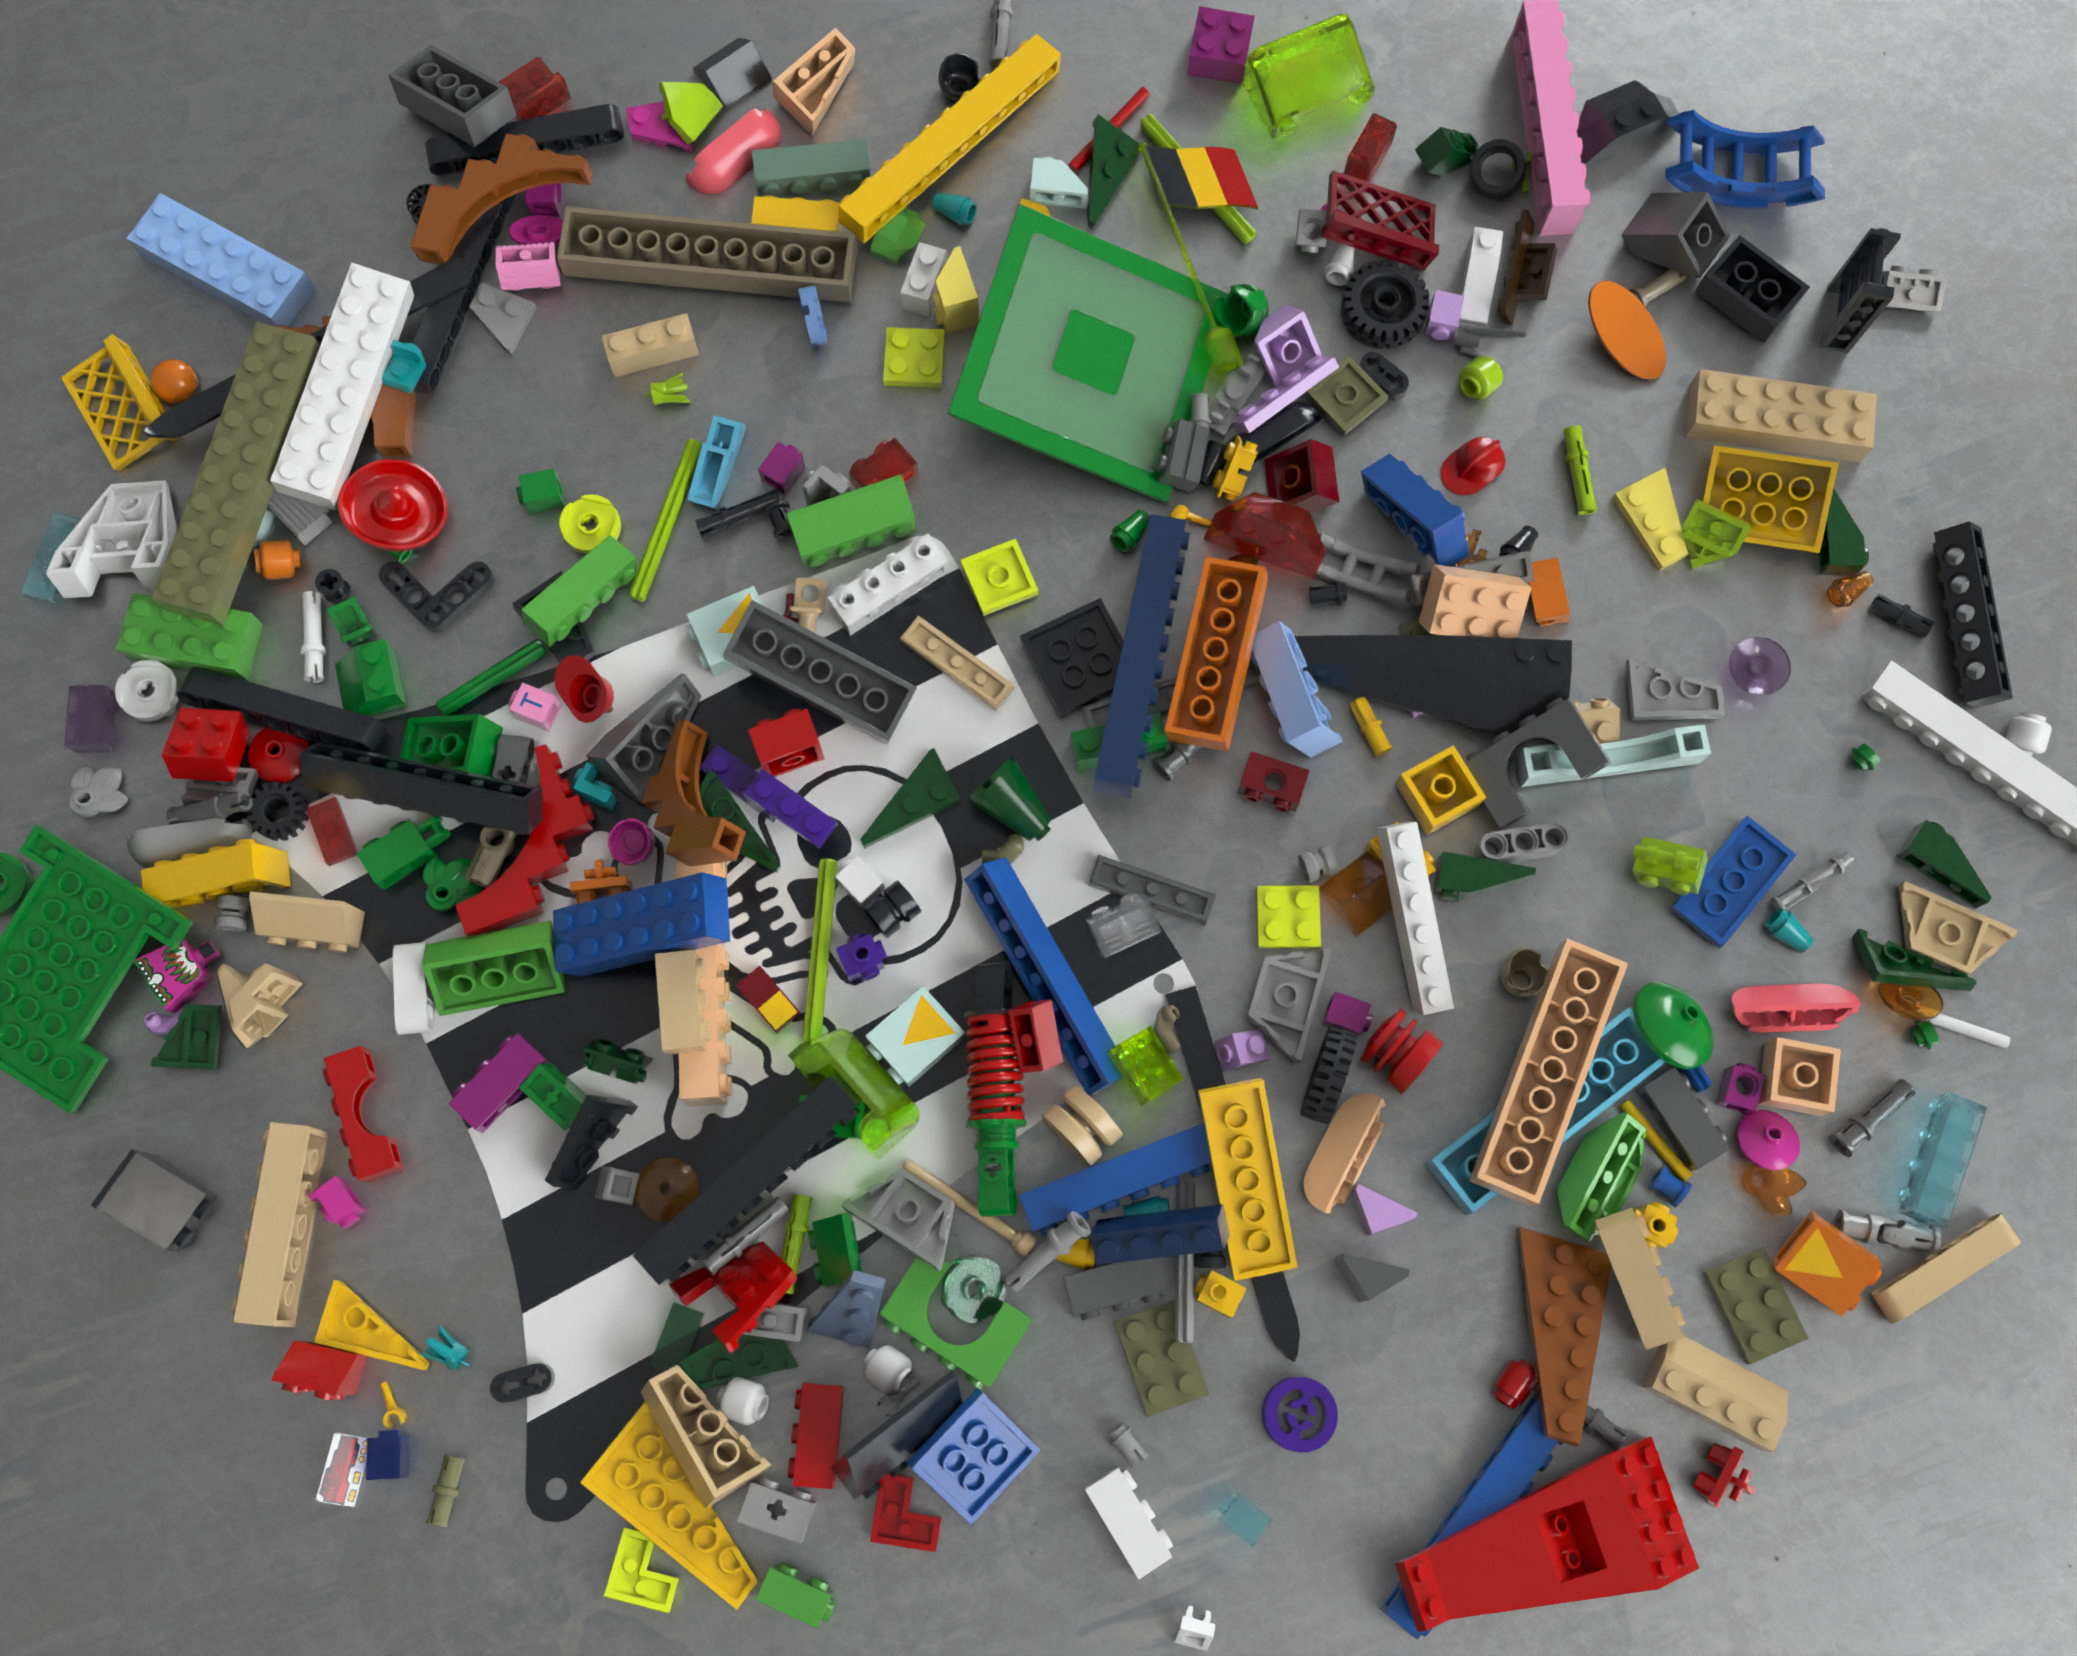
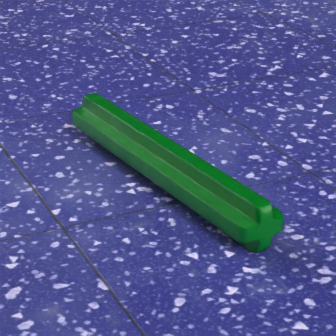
M538 639L531 641L437 700V707L444 716H448L545 655V648Z

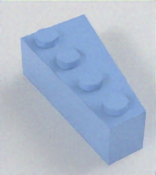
M1278 621L1256 633L1250 657L1254 664L1259 666L1261 675L1258 676L1264 690L1270 695L1269 708L1273 715L1279 719L1281 727L1278 728V731L1284 743H1289L1310 758L1342 743L1339 732L1332 731L1327 723L1328 720L1332 719L1328 708L1324 707L1318 697H1315L1314 693L1319 691L1315 680H1313L1308 671H1303L1307 664L1292 630Z

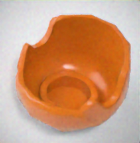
M169 359L160 362L154 367L151 385L159 399L170 404H180L193 397L199 385V380L194 368L181 360Z

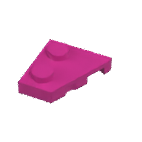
M663 101L626 108L632 139L642 142L651 141L663 147H667L670 144L682 147L684 152H693L691 143L686 144L668 120H662L661 115L664 114Z

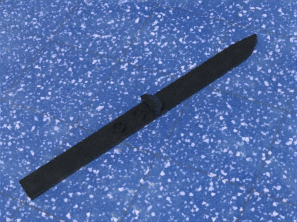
M458 256L410 281L415 296L407 317L473 282ZM327 326L310 334L314 336L319 345H321ZM235 375L172 407L144 429V434L152 438L173 439L186 435L220 417Z
M1196 986L1165 994L1168 1005L1175 1006L1179 1011V1018L1174 1022V1026L1202 1115L1198 1090L1226 1084ZM1283 1271L1252 1277L1251 1280L1262 1317L1272 1342L1287 1359L1295 1362L1299 1351L1300 1331L1298 1318Z

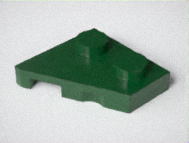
M186 1004L178 1016L177 1024L171 1028L166 1036V1042L160 1052L152 1059L151 1066L217 1069L222 1005Z

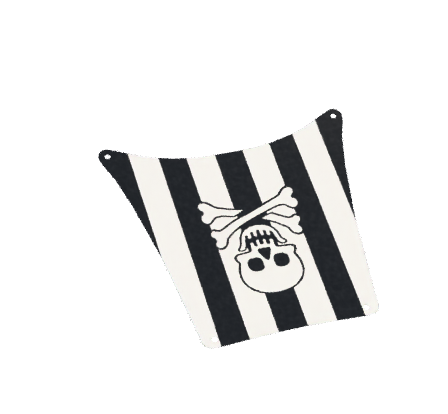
M914 537L807 577L826 580L825 613L816 616L815 633L917 687L888 744L873 738L738 666L714 676L710 667L703 668L697 652L702 650L699 641L692 643L685 627L691 624L690 622L621 648L595 655L588 660L599 675L607 679L614 691L612 703L614 710L610 713H604L594 722L584 723L578 721L559 696L554 681L556 668L494 686L448 715L480 714L502 726V734L533 738L535 748L546 744L552 752L557 751L563 764V768L559 769L562 780L567 778L573 791V796L578 794L573 789V780L580 768H584L587 762L591 763L586 757L589 751L605 734L683 673L702 696L689 721L708 733L701 764L716 745L719 744L759 773L762 766L748 729L753 728L754 724L761 720L771 719L773 721L782 718L784 713L792 709H801V711L808 709L825 759L776 776L775 778L838 823L821 848L818 849L776 819L773 823L729 792L781 867L778 873L740 853L736 861L727 862L730 942L724 943L725 952L728 951L729 970H724L725 981L729 982L730 1001H725L726 1014H730L731 1032L726 1033L727 1045L731 1046L732 1062L731 1064H726L727 1075L732 1078V1096H727V1104L688 1106L680 1100L679 1054L667 1055L662 1051L655 959L585 976L563 973L564 993L439 1016L433 998V1031L424 1032L421 1035L451 1096L461 1084L465 1082L468 1084L477 1075L475 1071L480 1064L487 1059L492 1060L500 1052L498 1048L509 1036L514 1037L518 1033L526 1038L586 1095L630 1100L638 1106L632 1116L627 1113L618 1124L617 1128L620 1131L615 1138H608L598 1150V1160L575 1189L552 1187L545 1181L570 1128L564 1131L524 1092L484 1133L476 1131L463 1119L487 1172L503 1222L521 1304L527 1365L544 1363L549 1365L555 1374V1381L550 1390L527 1398L526 1500L532 1513L543 1521L560 1522L569 1520L595 1497L580 1482L643 1405L645 1400L641 1390L648 1380L676 1365L684 1371L679 1361L715 1340L716 1337L712 1330L738 1312L715 1287L688 1306H685L673 1294L668 1285L670 1283L668 1280L658 1285L633 1255L799 1105L800 1095L809 1096L827 1078L837 1073L854 1093L865 1102L862 1139L833 1137L820 1149L813 1146L809 1150L813 1156L795 1172L789 1168L785 1172L788 1176L786 1181L770 1194L765 1190L761 1194L764 1201L749 1214L744 1216L741 1212L737 1216L740 1222L727 1233L729 1236L772 1202L776 1196L783 1201L789 1211L793 1194L813 1197L807 1223L810 1231L813 1230L812 1222L847 1213L841 1206L844 1201L850 1199L852 1202L868 1193L867 1188L878 1182H884L890 1175L903 1169L902 1166L905 1161L910 1160L947 1185H951L978 1165V1151L974 1150V1143L977 1141L976 1130L966 1128L967 1119L970 1116L967 1104L971 1102L967 1099V1092L970 1089L966 1085L968 1078H970L966 1073V1069L969 1066L966 1061V1057L969 1054L966 1044L970 1039L966 1036L915 1083L908 1087L904 1081L898 1085L887 1072L890 1065L883 1058L877 1061L866 1047L870 1043L866 1035L922 986L927 989L966 1035V1031L972 1027H968L964 1019V1013L976 1010L974 969L977 964L1009 962L1013 974L1011 988L1012 1009L1026 1002L1033 1001L964 881L968 875L982 865L983 849L999 850L1010 835L1017 834L967 799L1009 757L1012 756L1017 761L1051 818V822L1048 824L1051 830L1040 841H1037L1035 838L1031 841L1023 838L1025 846L1023 853L1010 865L1123 1060H1126L1157 1038L1153 1030L1156 1015L1161 1007L1168 1006L1165 994L1159 993L1154 989V978L1163 973L1170 975L1173 978L1174 986L1169 993L1196 986L1183 959L1149 906L1088 886L1098 855L1119 862L1120 860L1083 803L1038 724L958 565L945 545L934 537L931 538L949 562V572L851 636L830 608L828 597L831 596V592L842 584L848 585L856 580V576L861 571L867 568L873 569L881 564V560L886 555L892 552L898 553L906 548V544ZM796 582L759 595L762 605L783 615L787 593L794 594V607ZM814 585L805 586L802 590L803 599L807 602L817 600L819 596L817 587ZM792 612L791 617L798 618V615ZM917 616L923 618L1014 684V689L997 711L900 642V637ZM522 683L555 695L562 704L549 732L516 719L510 712L509 701L511 695L515 690H519ZM432 705L416 711L379 719L386 726L387 731L375 753L399 758L408 718L444 715L437 705ZM308 740L310 746L315 743ZM250 745L246 746L239 767L251 768L248 761ZM274 747L271 755H276L280 751V747ZM934 748L961 802L864 849L860 841L861 837L929 750ZM534 750L527 784L540 787V770ZM598 771L595 780L612 788L611 792L617 799L613 810L611 811L580 797L584 803L589 802L592 807L595 819L591 820L594 830L559 843H564L569 853L570 860L566 862L569 871L534 885H539L544 895L545 902L541 903L544 913L504 929L551 921L553 926V910L577 904L576 896L570 891V882L591 880L585 879L584 870L595 869V860L603 859L605 868L616 867L617 875L610 877L627 876L628 881L632 882V890L676 879L675 858L666 854L670 837L653 828L658 813L631 798L606 780ZM699 771V788L706 777V774ZM301 773L295 779L285 783L300 792L307 800L305 803L309 806L310 811H306L309 820H303L302 822L306 826L302 831L298 828L296 830L298 835L294 838L288 835L289 840L282 841L280 838H278V841H273L252 828L251 838L259 844L287 851L289 866L324 899L344 901L365 912L360 941L378 962L392 984L394 945L428 942L430 944L467 937L456 905L446 911H437L428 905L426 901L428 887L423 881V871L426 864L386 890H383L375 884L356 854L363 849L364 844L374 838L380 839L388 834L390 828L398 822H407L411 819L416 825H420L433 817L428 815V813L414 810L405 811L399 807L386 804L376 805L371 801L348 799L343 795L333 793H319L314 789L303 787ZM258 778L254 791L256 789L263 791V784L268 783L270 786H273V784ZM253 791L251 797L255 799L257 795ZM285 801L274 802L267 811L269 821H282L289 812L288 804ZM235 812L225 819L229 822H238L241 819H247L250 815L246 812ZM441 816L443 819L441 824L445 829L450 830L451 836L433 848L437 858L446 866L449 862L459 858H468L473 861L481 843V831L485 826L471 822L462 823L456 819ZM627 818H634L645 822L655 836L656 843L653 853L645 862L637 865H625L618 862L612 857L608 847L609 832L618 822ZM430 830L424 836L428 839L433 836V833ZM516 834L514 850L505 858L496 881L514 863L528 841L530 834ZM504 836L495 837L491 842V846L500 845L504 840ZM859 856L884 882L885 889L898 880L911 894L922 912L910 922H900L901 928L889 938H885L864 909L847 894L836 880L822 1038L819 1043H808L803 1041L802 1037L819 861L821 859L837 861L838 869L847 859L850 858L853 861ZM439 891L436 894L439 898H445L448 895L445 891ZM882 891L877 897L882 898L884 892ZM607 894L597 895V899L607 897ZM864 933L865 936L871 934L874 942L881 940L887 958L882 959L885 968L879 970L880 975L873 979L863 981L860 978L849 982L836 948L847 944L846 940L856 934ZM862 955L859 959H865L868 955ZM759 965L801 1013L778 1034L775 1033L736 987L741 980ZM605 1039L613 1042L615 1047L621 1049L634 1048L641 1050L645 1053L644 1056L653 1058V1061L643 1069L647 1071L645 1082L633 1084L615 1078L618 1067L614 1065L610 1076L588 1070V1066L583 1065L584 1056L588 1053L583 1051L584 1047L593 1040ZM1062 1050V1063L1045 1071L1023 1073L1024 1079L1022 1081L1014 1082L1024 1086V1091L1015 1094V1096H1022L1024 1098V1104L1017 1106H1022L1026 1120V1126L1016 1130V1138L1043 1119L1042 1115L1053 1104L1062 1106L1064 1104L1062 1095L1073 1084L1084 1090ZM602 1167H612L640 1174L632 1205L595 1198ZM790 1212L746 1248L763 1241L781 1257L786 1229H783L784 1222H788ZM769 1215L765 1217L761 1222H759L755 1227H753L748 1232V1234H750L754 1229H756L760 1224H762L766 1219H768ZM853 1216L860 1255L883 1235ZM805 1233L794 1294L785 1293L777 1303L798 1305L822 1286V1282L817 1283L815 1279L813 1263L819 1261L817 1249L811 1250L808 1233ZM717 1235L712 1238L716 1244L697 1261L693 1258L689 1259L688 1262L691 1264V1267L679 1278L705 1267L700 1259L722 1243V1238L720 1239ZM741 1237L738 1241H736V1243H734L731 1247H729L726 1251H724V1252L721 1254V1256H723L725 1253H727L732 1247H734L737 1243H739L743 1238ZM536 1369V1375L527 1379V1385L537 1383L540 1388L542 1387V1381L547 1379L546 1373H540ZM560 1478L565 1481L567 1492L562 1499L555 1501L546 1495L545 1488L551 1479Z

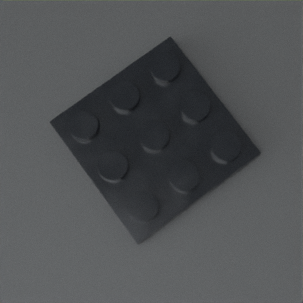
M1101 598L1020 635V641L1060 717L1113 692L1124 640Z

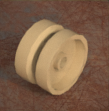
M1073 1084L1062 1095L1063 1102L1072 1115L1061 1106L1053 1104L1042 1115V1118L1058 1138L1081 1161L1091 1167L1102 1156L1100 1146L1092 1137L1094 1136L1103 1145L1112 1147L1123 1136V1133L1098 1102L1080 1087Z

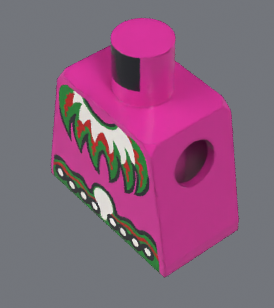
M183 939L177 949H172L165 945L137 958L133 962L162 1007L175 1014L213 982L214 976L207 967V964L221 954L210 940L195 948L190 942Z

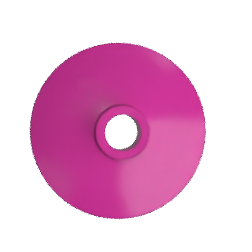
M549 215L524 217L515 221L510 226L509 234L511 239L520 245H532L533 243L537 245L539 243L544 244L545 242L557 244L560 242L563 220Z
M1756 1110L1744 1116L1738 1124L1736 1133L1738 1145L1745 1157L1756 1166L1766 1170L1777 1171L1789 1167L1797 1159L1800 1152V1140L1795 1128L1783 1116L1769 1110ZM1769 1133H1771L1772 1135H1774V1137H1775L1776 1139L1772 1138V1137L1769 1135Z

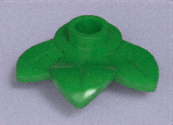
M433 857L428 861L423 871V881L428 887L426 901L431 908L437 911H446L483 891L480 886L471 883L465 878L472 863L470 859L459 858L449 862L447 866L437 857ZM439 891H445L448 895L445 898H439L436 894Z

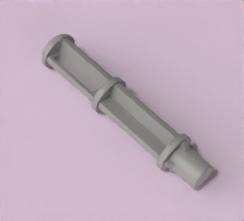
M1845 852L1838 858L1832 857L1829 861L1799 879L1778 895L1772 897L1771 905L1776 911L1782 908L1786 911L1822 886L1821 880L1833 872L1840 875L1844 873L1845 868L1855 861L1852 854ZM1796 885L1798 886V888H1796L1795 890H1793L1792 892H1790L1789 894H1787V895L1784 896L1783 898H1781V899L1778 898L1779 896H1781L1782 894H1784L1785 892H1787L1788 890H1790V889L1793 888L1794 886H1796ZM1800 894H1805L1803 897H1801L1800 899H1798L1797 901H1795L1794 903L1785 908V904H1787Z

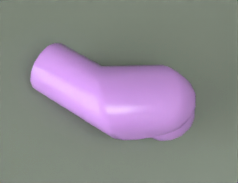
M184 1006L172 1016L150 1012L144 1017V1026L153 1034L168 1035L171 1028L177 1024L178 1016Z

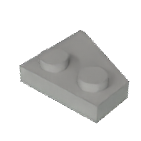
M483 282L469 306L472 313L486 326L493 337H496L507 353L513 355L536 310L534 302Z

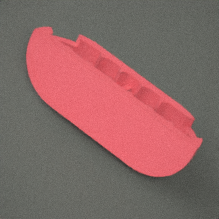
M755 108L745 114L695 157L694 160L697 162V165L693 169L692 174H686V183L695 191L703 194H717L731 187L753 168L752 150L771 149L778 146L781 139V127L775 115L768 108L760 112Z
M1822 983L1748 986L1735 991L1731 998L1732 1010L1736 1019L1750 1031L1758 1033L1834 1029L1839 1027L1838 1023L1847 1018L1852 1012L1856 1014L1861 1004L1859 998L1849 990Z

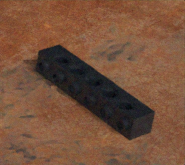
M1968 521L1934 532L1936 542L1933 543V552L1940 563L1941 570L1938 571V580L1945 591L1946 598L1943 599V608L1950 619L1951 627L1948 628V636L1952 644H1954L1956 655L1953 656V664L1960 675L1961 684L1958 685L1960 698L1964 703L1975 708L2013 699L1982 528ZM1964 553L1962 562L1956 565L1957 557ZM1969 581L1968 589L1961 593L1962 585ZM1974 609L1973 618L1966 622V615ZM1979 638L1980 643L1978 647L1971 650L1972 642ZM1984 666V675L1977 679V671Z

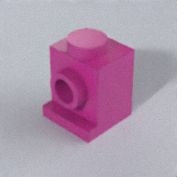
M333 1177L308 1195L311 1201L322 1204L319 1209L324 1218L330 1223L339 1224L343 1230L354 1225L360 1219L358 1215L366 1210L347 1180L342 1177Z

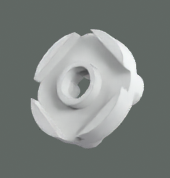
M142 660L130 666L131 669L125 675L123 673L120 675L115 686V697L120 707L127 714L137 720L148 722L174 714L179 701L176 692L180 687V681L177 674L159 661ZM148 684H152L155 691L151 696L147 697L141 694L142 690L147 689Z

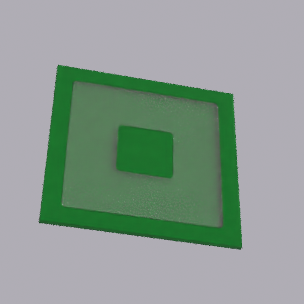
M1019 204L947 415L1167 504L1173 486L1159 483L1160 472L1156 471L1160 454H1164L1166 446L1162 444V436L1167 426L1170 427L1177 419L1186 421L1191 419V396L1203 391L1222 329V324L1214 316L1213 301L1215 297H1224L1226 302L1228 293Z

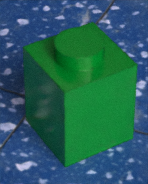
M554 468L519 475L520 487H516L518 501L520 505L525 504L530 514L565 507L561 481Z

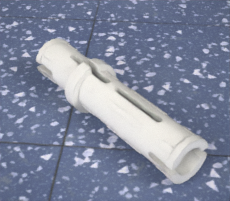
M307 591L301 594L303 645L300 647V655L304 659L303 680L310 682V677H312V683H318L324 680L323 656L326 654L325 647L322 645V596L319 592H315V597H312L313 591Z

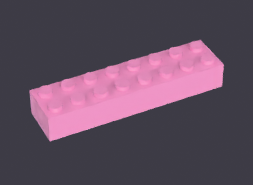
M1558 0L1523 1L1511 34L1527 150L1532 154L1529 167L1539 236L1573 234L1578 223L1582 221L1585 208L1589 207L1590 192L1588 189H1585L1584 183L1586 179V165L1581 163L1580 156L1583 144L1581 137L1578 138L1577 135L1579 116L1577 112H1574L1573 108L1575 89L1573 86H1570L1569 81L1571 63L1566 60L1568 41L1567 37L1563 36L1562 33L1564 14L1563 11H1559Z

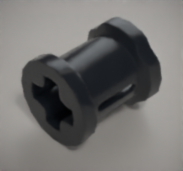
M785 500L775 501L764 509L765 516L770 518L774 527L773 535L775 539H785L792 536L786 514L789 513L790 504Z
M325 569L317 575L315 586L328 602L336 605L347 600L351 595L349 583L343 580L341 574L336 570Z

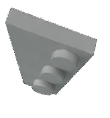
M1630 659L1626 662L1631 721L1721 719L1725 716L1721 685L1689 676L1681 677L1667 673L1665 669L1658 667L1653 669L1639 665V662Z

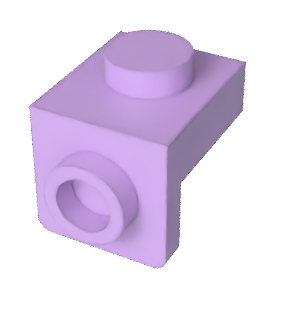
M1260 1029L1234 1033L1215 1041L1217 1058L1220 1061L1222 1071H1229L1239 1066L1261 1063L1270 1059L1264 1035Z

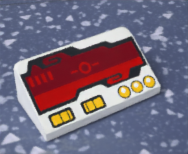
M342 1432L334 1433L316 1501L355 1507L373 1439Z

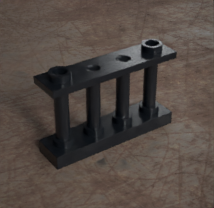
M1870 228L1829 283L1827 292L1839 294L1836 319L1822 335L1819 348L1849 353L1891 302L1894 296V287L1884 286L1881 283L1884 259L1900 240L1901 233L1890 232L1885 228Z

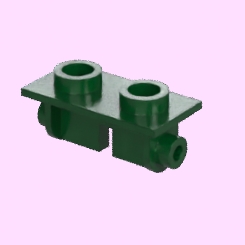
M605 1039L593 1040L583 1049V1051L588 1052L583 1059V1065L588 1066V1070L610 1076L614 1065L618 1067L615 1078L633 1084L645 1082L647 1071L643 1069L653 1061V1058L644 1056L645 1053L641 1050L634 1048L621 1049L615 1047L613 1042Z

